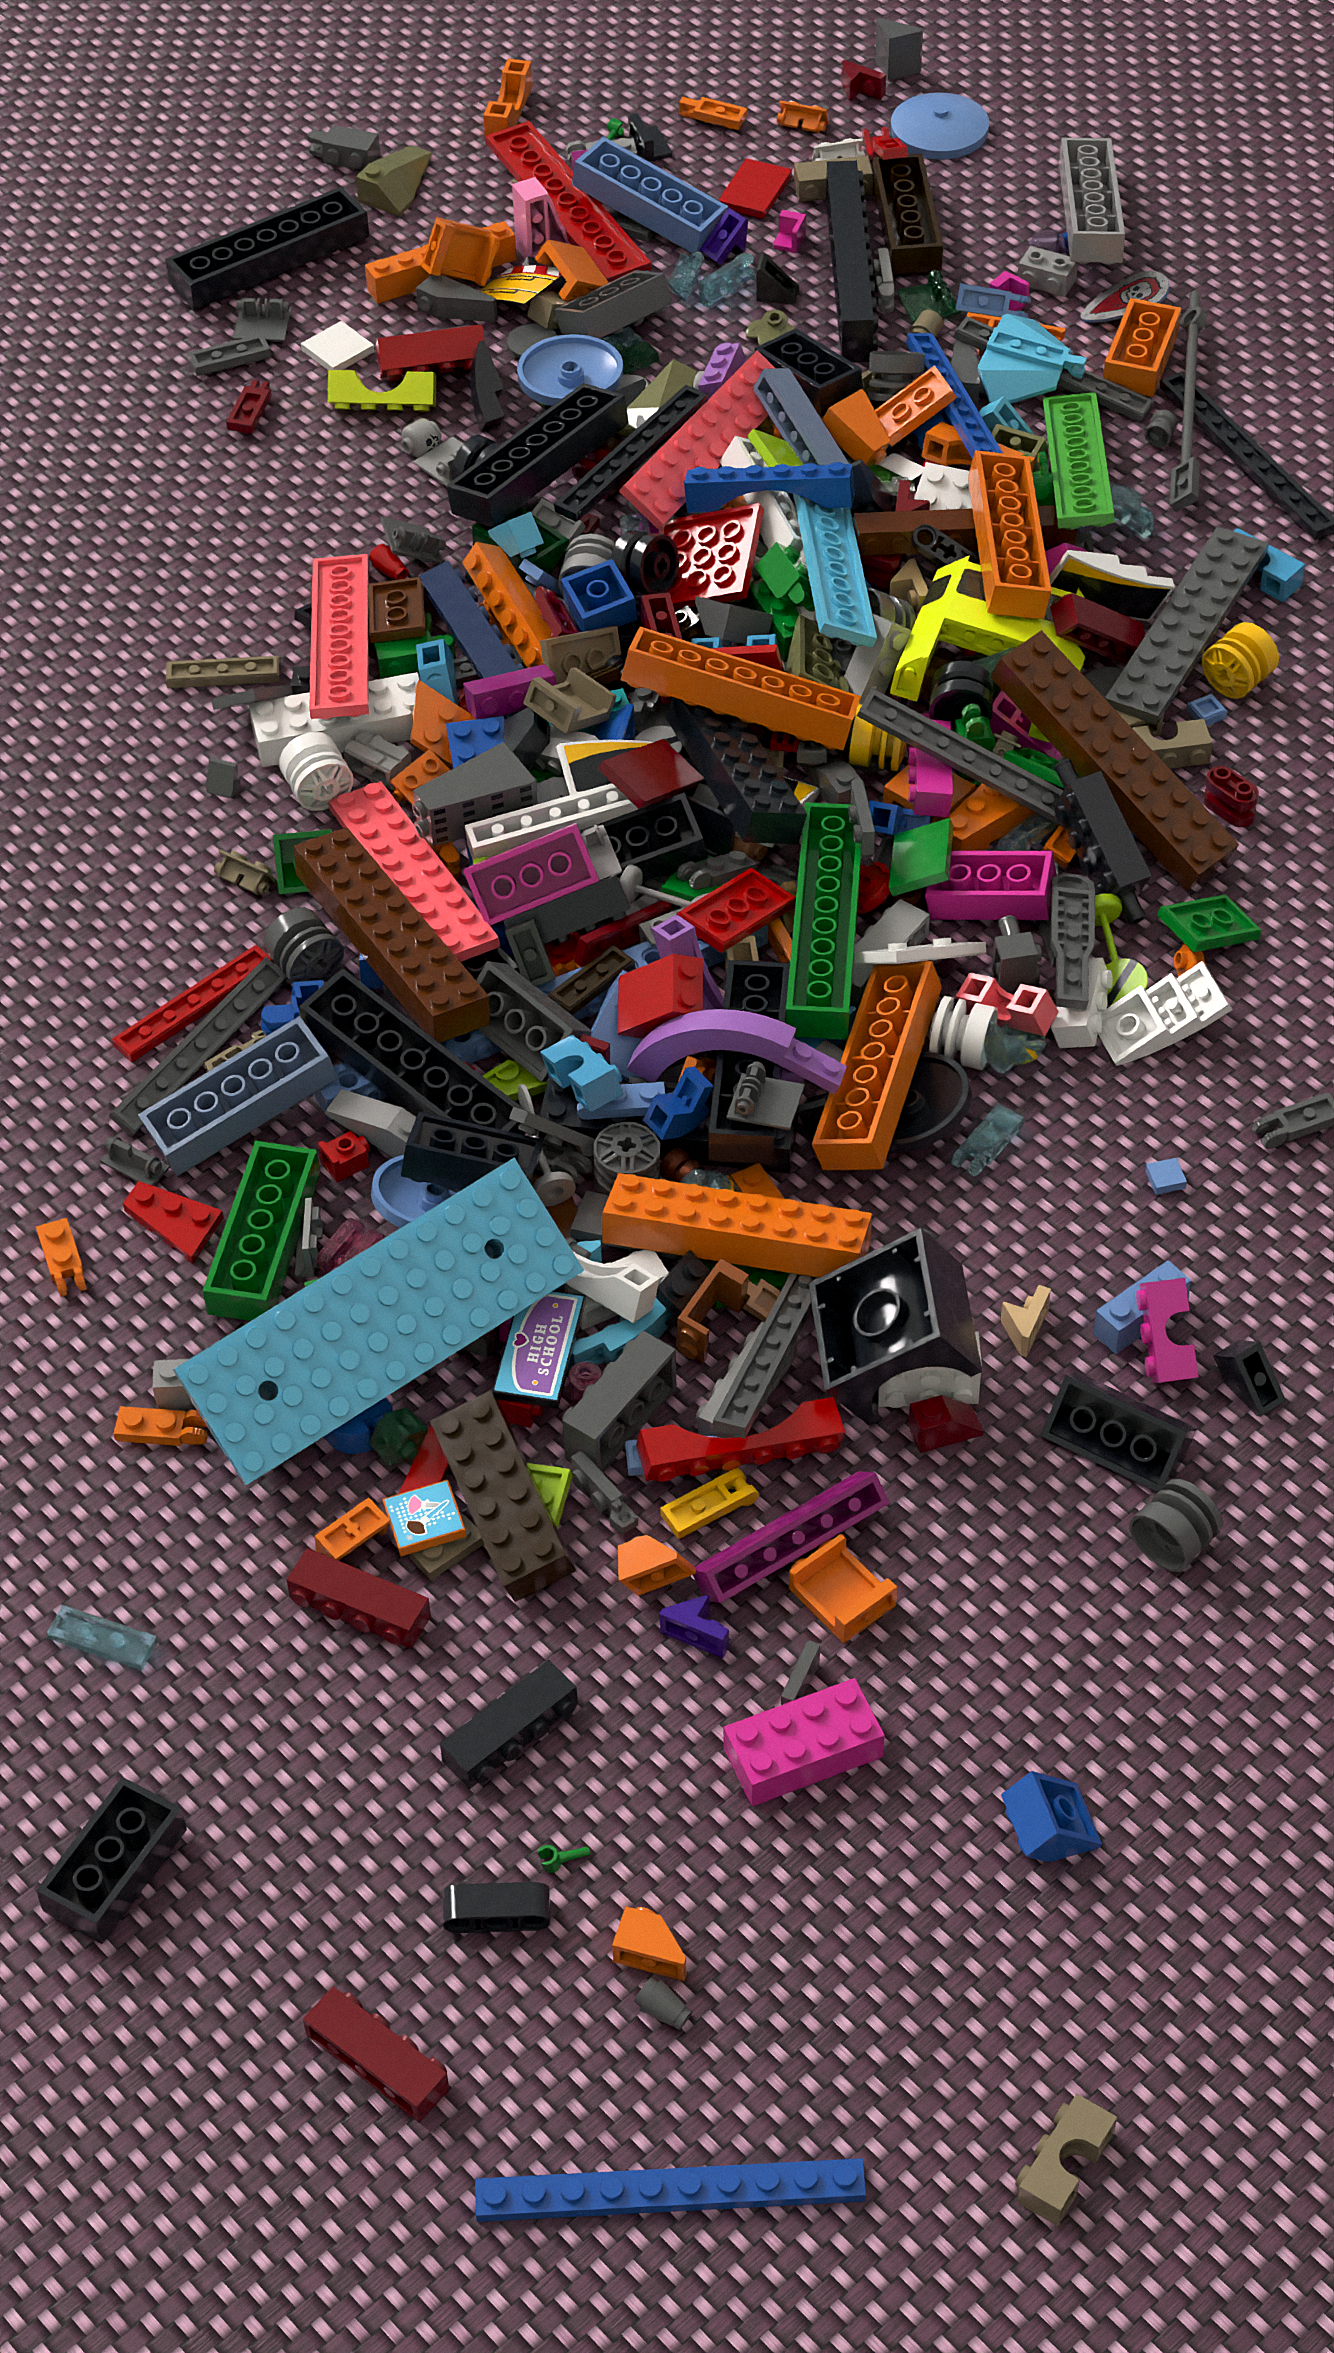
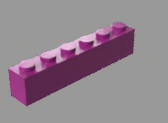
M862 1471L856 1472L695 1566L696 1574L693 1577L702 1596L708 1595L709 1601L722 1603L890 1504L877 1474Z

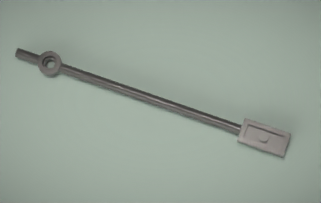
M1198 291L1190 293L1189 310L1185 312L1180 320V326L1187 332L1181 464L1173 468L1171 472L1170 506L1176 512L1192 505L1198 500L1200 462L1194 456L1192 457L1198 332L1205 327L1207 314L1199 307L1200 293Z

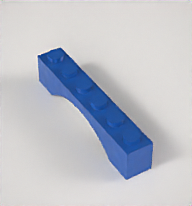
M841 462L831 463L830 465L807 463L802 466L779 464L774 467L752 465L747 468L724 466L719 469L697 467L687 470L684 481L687 513L717 511L725 503L736 497L766 490L797 494L814 501L823 508H850L853 505L855 496L852 464H843Z

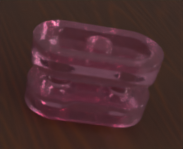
M349 1218L323 1246L318 1255L316 1266L321 1271L329 1273L384 1239L385 1235L374 1229H370L364 1234V1224Z

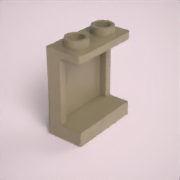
M574 667L570 669L565 682L554 686L540 677L533 678L523 704L567 734L608 721L616 695Z

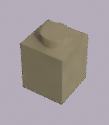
M553 291L539 292L531 299L527 316L546 329H557L559 325L554 309L568 303V301H564Z

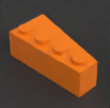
M981 784L949 815L954 826L951 851H985L990 848L991 842L996 839L1003 840L1011 835L1013 829L1020 825L1025 827L1033 822V818L1038 813Z

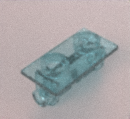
M682 252L667 282L672 291L684 302L687 300L701 270L700 267L705 261L703 254L700 252L692 253L690 256Z

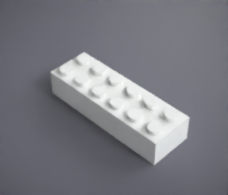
M418 673L369 681V714H363L358 717L340 716L326 720L320 718L311 719L309 711L310 692L248 703L252 730L262 767L279 764L281 753L288 743L298 736L310 732H321L329 735L340 752H343L344 748L352 740H355V737L362 730L373 735L379 734L389 743L410 740L413 727L412 713L415 704L414 689L419 681Z

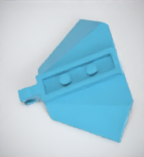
M1005 314L1002 316L998 326L994 328L977 370L989 403L1004 396L1012 404L1056 390L1063 368L1068 369L1071 375L1082 379L1085 373L1084 366L1087 358L1072 355L1073 351L1065 346L1035 320Z

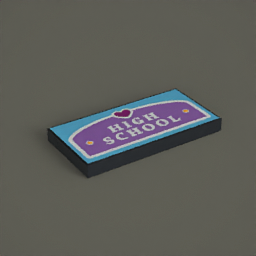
M552 1291L512 1317L492 1390L496 1399L559 1408L586 1304V1295Z

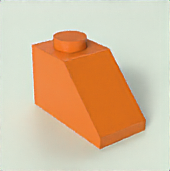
M647 1534L618 1545L619 1582L637 1596L696 1574V1567L677 1552Z
M625 1906L612 1944L613 1962L685 1981L687 1975L686 1957L662 1916L657 1915L648 1908L638 1907L635 1909Z

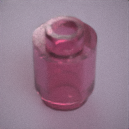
M580 1362L570 1369V1398L576 1405L582 1399L587 1387L595 1384L602 1377V1371L599 1366L592 1362Z

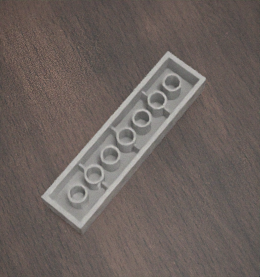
M1061 138L1059 170L1070 261L1079 264H1087L1089 262H1102L1107 265L1122 263L1125 229L1111 138Z

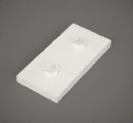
M951 938L933 939V944L907 947V943L888 944V949L854 952V959L857 964H900L982 955L986 953V942L951 943Z

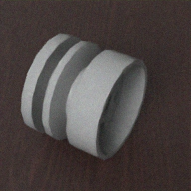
M591 533L580 535L573 539L567 548L564 564L558 578V588L562 596V578L610 560L616 543L607 537Z

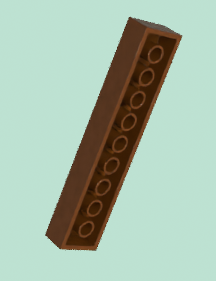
M1042 630L1000 658L990 677L1065 759L1072 760L1075 770L1081 777L1099 771L1102 772L1128 828L1186 891L1190 890L1229 860L1239 846L1238 842Z
M348 827L294 845L296 875L423 1031L441 1043L490 1025L488 994Z

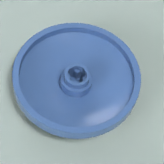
M927 93L912 97L901 103L894 110L891 117L892 138H899L908 147L909 153H922L923 158L953 159L968 155L985 143L989 133V118L986 111L975 101L952 93Z
M577 334L554 336L532 345L522 354L517 365L518 382L521 389L530 398L542 404L553 406L582 383L615 391L623 379V361L620 353L611 344L599 338Z
M404 1154L388 1160L378 1168L374 1174L371 1189V1198L376 1210L387 1221L399 1228L456 1194L452 1190L440 1185L415 1182L409 1178L401 1177Z

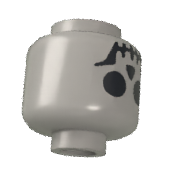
M425 418L418 419L402 430L401 446L407 454L411 453L419 458L440 445L441 431L435 422Z

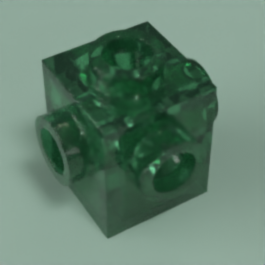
M406 1407L385 1413L383 1418L376 1423L374 1427L375 1432L369 1444L379 1454L380 1458L389 1465L403 1461L409 1462L419 1453V1446L429 1429Z

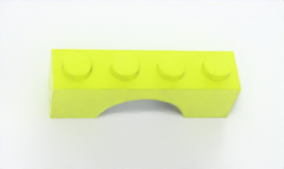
M328 370V403L335 405L337 410H350V405H361V410H377V406H387L389 411H403V406H411L413 411L427 412L429 407H436V374L434 372L407 371L403 381L395 389L388 392H374L363 385L355 370Z

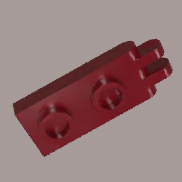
M253 380L250 386H244L226 421L227 430L253 434L271 398L269 382L263 381L260 386V381Z
M542 586L537 587L535 601L542 613V619L551 630V636L554 638L579 633L563 601L557 598L555 592L547 590Z

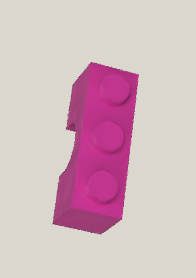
M1185 1278L1139 1284L1140 1290L1136 1291V1303L1138 1310H1143L1144 1324L1140 1325V1333L1143 1344L1147 1343L1149 1357H1145L1147 1376L1152 1377V1383L1198 1378L1194 1344H1174L1167 1337L1165 1329L1168 1319L1173 1314L1190 1311Z

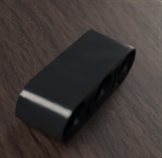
M544 1883L457 1884L445 1888L443 1892V1927L449 1932L538 1931L550 1925V1888Z

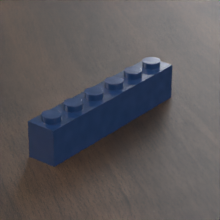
M447 560L419 576L426 595L480 679L524 669L521 663H514L515 655L509 644L503 645L501 643L503 637L495 624L490 626L488 621L491 619L483 605L477 606L478 598L471 586L465 587L466 580L459 568L454 570Z

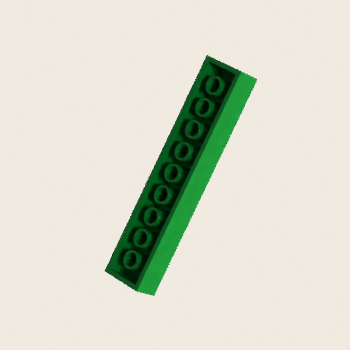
M805 802L804 810L807 813V817L802 830L786 1002V1024L796 1028L793 1037L848 1040L862 859L859 843H854L853 825L855 823L850 824L848 806L851 804Z

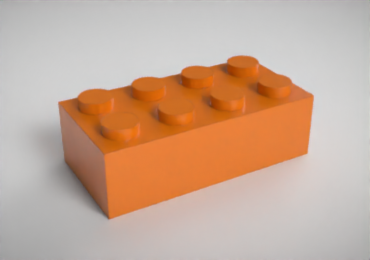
M1130 298L1106 357L1103 378L1142 396L1154 397L1179 333L1181 308Z

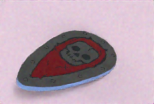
M1157 271L1137 273L1095 298L1083 310L1081 319L1083 322L1088 323L1121 319L1130 298L1160 304L1167 297L1170 290L1168 278L1163 273Z

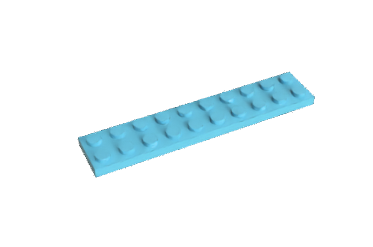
M793 494L819 632L829 638L837 637L850 641L857 646L864 645L873 648L877 635L850 508H823L812 500Z

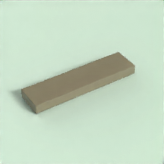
M279 656L166 662L167 688L280 682Z

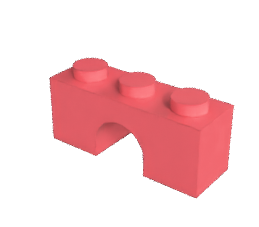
M974 973L968 974L955 996L957 1000H966V1015H970L976 1003L996 1007L998 1009L997 1025L1042 1036L1046 1035L1059 1012L1047 989L1020 984L1016 993L1012 995L1002 989L995 978Z

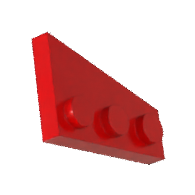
M141 1181L136 1183L123 1202L124 1212L150 1232L154 1231L160 1235L169 1247L178 1249L191 1264H194L224 1218L223 1212L220 1209Z

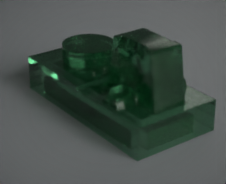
M647 341L635 343L628 348L622 343L613 345L622 357L623 375L659 362V352Z

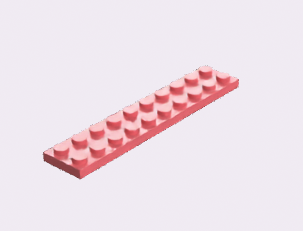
M756 351L619 490L658 530L686 502L684 481L687 470L697 467L718 469L721 466L719 461L733 438L739 436L747 439V435L751 430L756 429L769 416L754 392L753 387L763 369H775V367L760 352Z
M368 554L313 559L309 701L311 719L320 718L326 720L332 717H358L363 714H369Z
M381 781L368 784L350 793L340 794L336 799L332 798L329 801V810L342 828L348 827L460 962L500 947L497 934L488 922H484L479 910L427 841L419 836L412 821Z

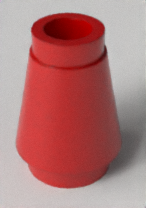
M379 544L371 551L369 560L373 568L394 580L406 579L409 570L397 554L392 553L390 546Z

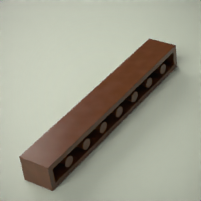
M1037 506L1044 548H1054L1063 543L1075 546L1078 528L1074 530L1058 529L1056 506ZM971 508L854 513L853 526L860 556L918 554L919 552L911 544V537L914 530L922 524L933 526L970 551H978L973 510ZM926 532L917 534V539L921 544L929 545L932 542L930 534ZM937 540V543L932 549V551H936L937 547H939L941 543L940 541ZM948 548V550H947V551H944V552H953V551Z

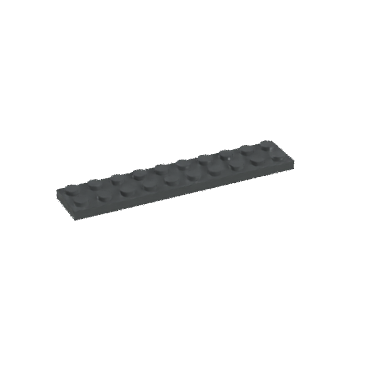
M1216 527L1106 695L1105 699L1115 710L1154 724L1159 723L1268 552V542L1229 529Z

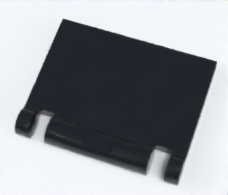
M685 793L703 837L707 855L718 857L730 853L733 848L736 830L725 812Z

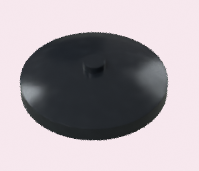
M927 1052L920 1053L888 1153L909 1152L927 1147L947 1136L961 1123L971 1104L972 1089L967 1074L959 1063L945 1055Z

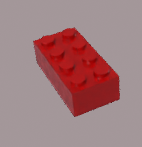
M482 324L377 338L376 353L380 378H387V381L401 380L402 375H406L407 371H438L439 374H449L454 372V368L464 367L465 371H471L474 350L478 342L484 340Z

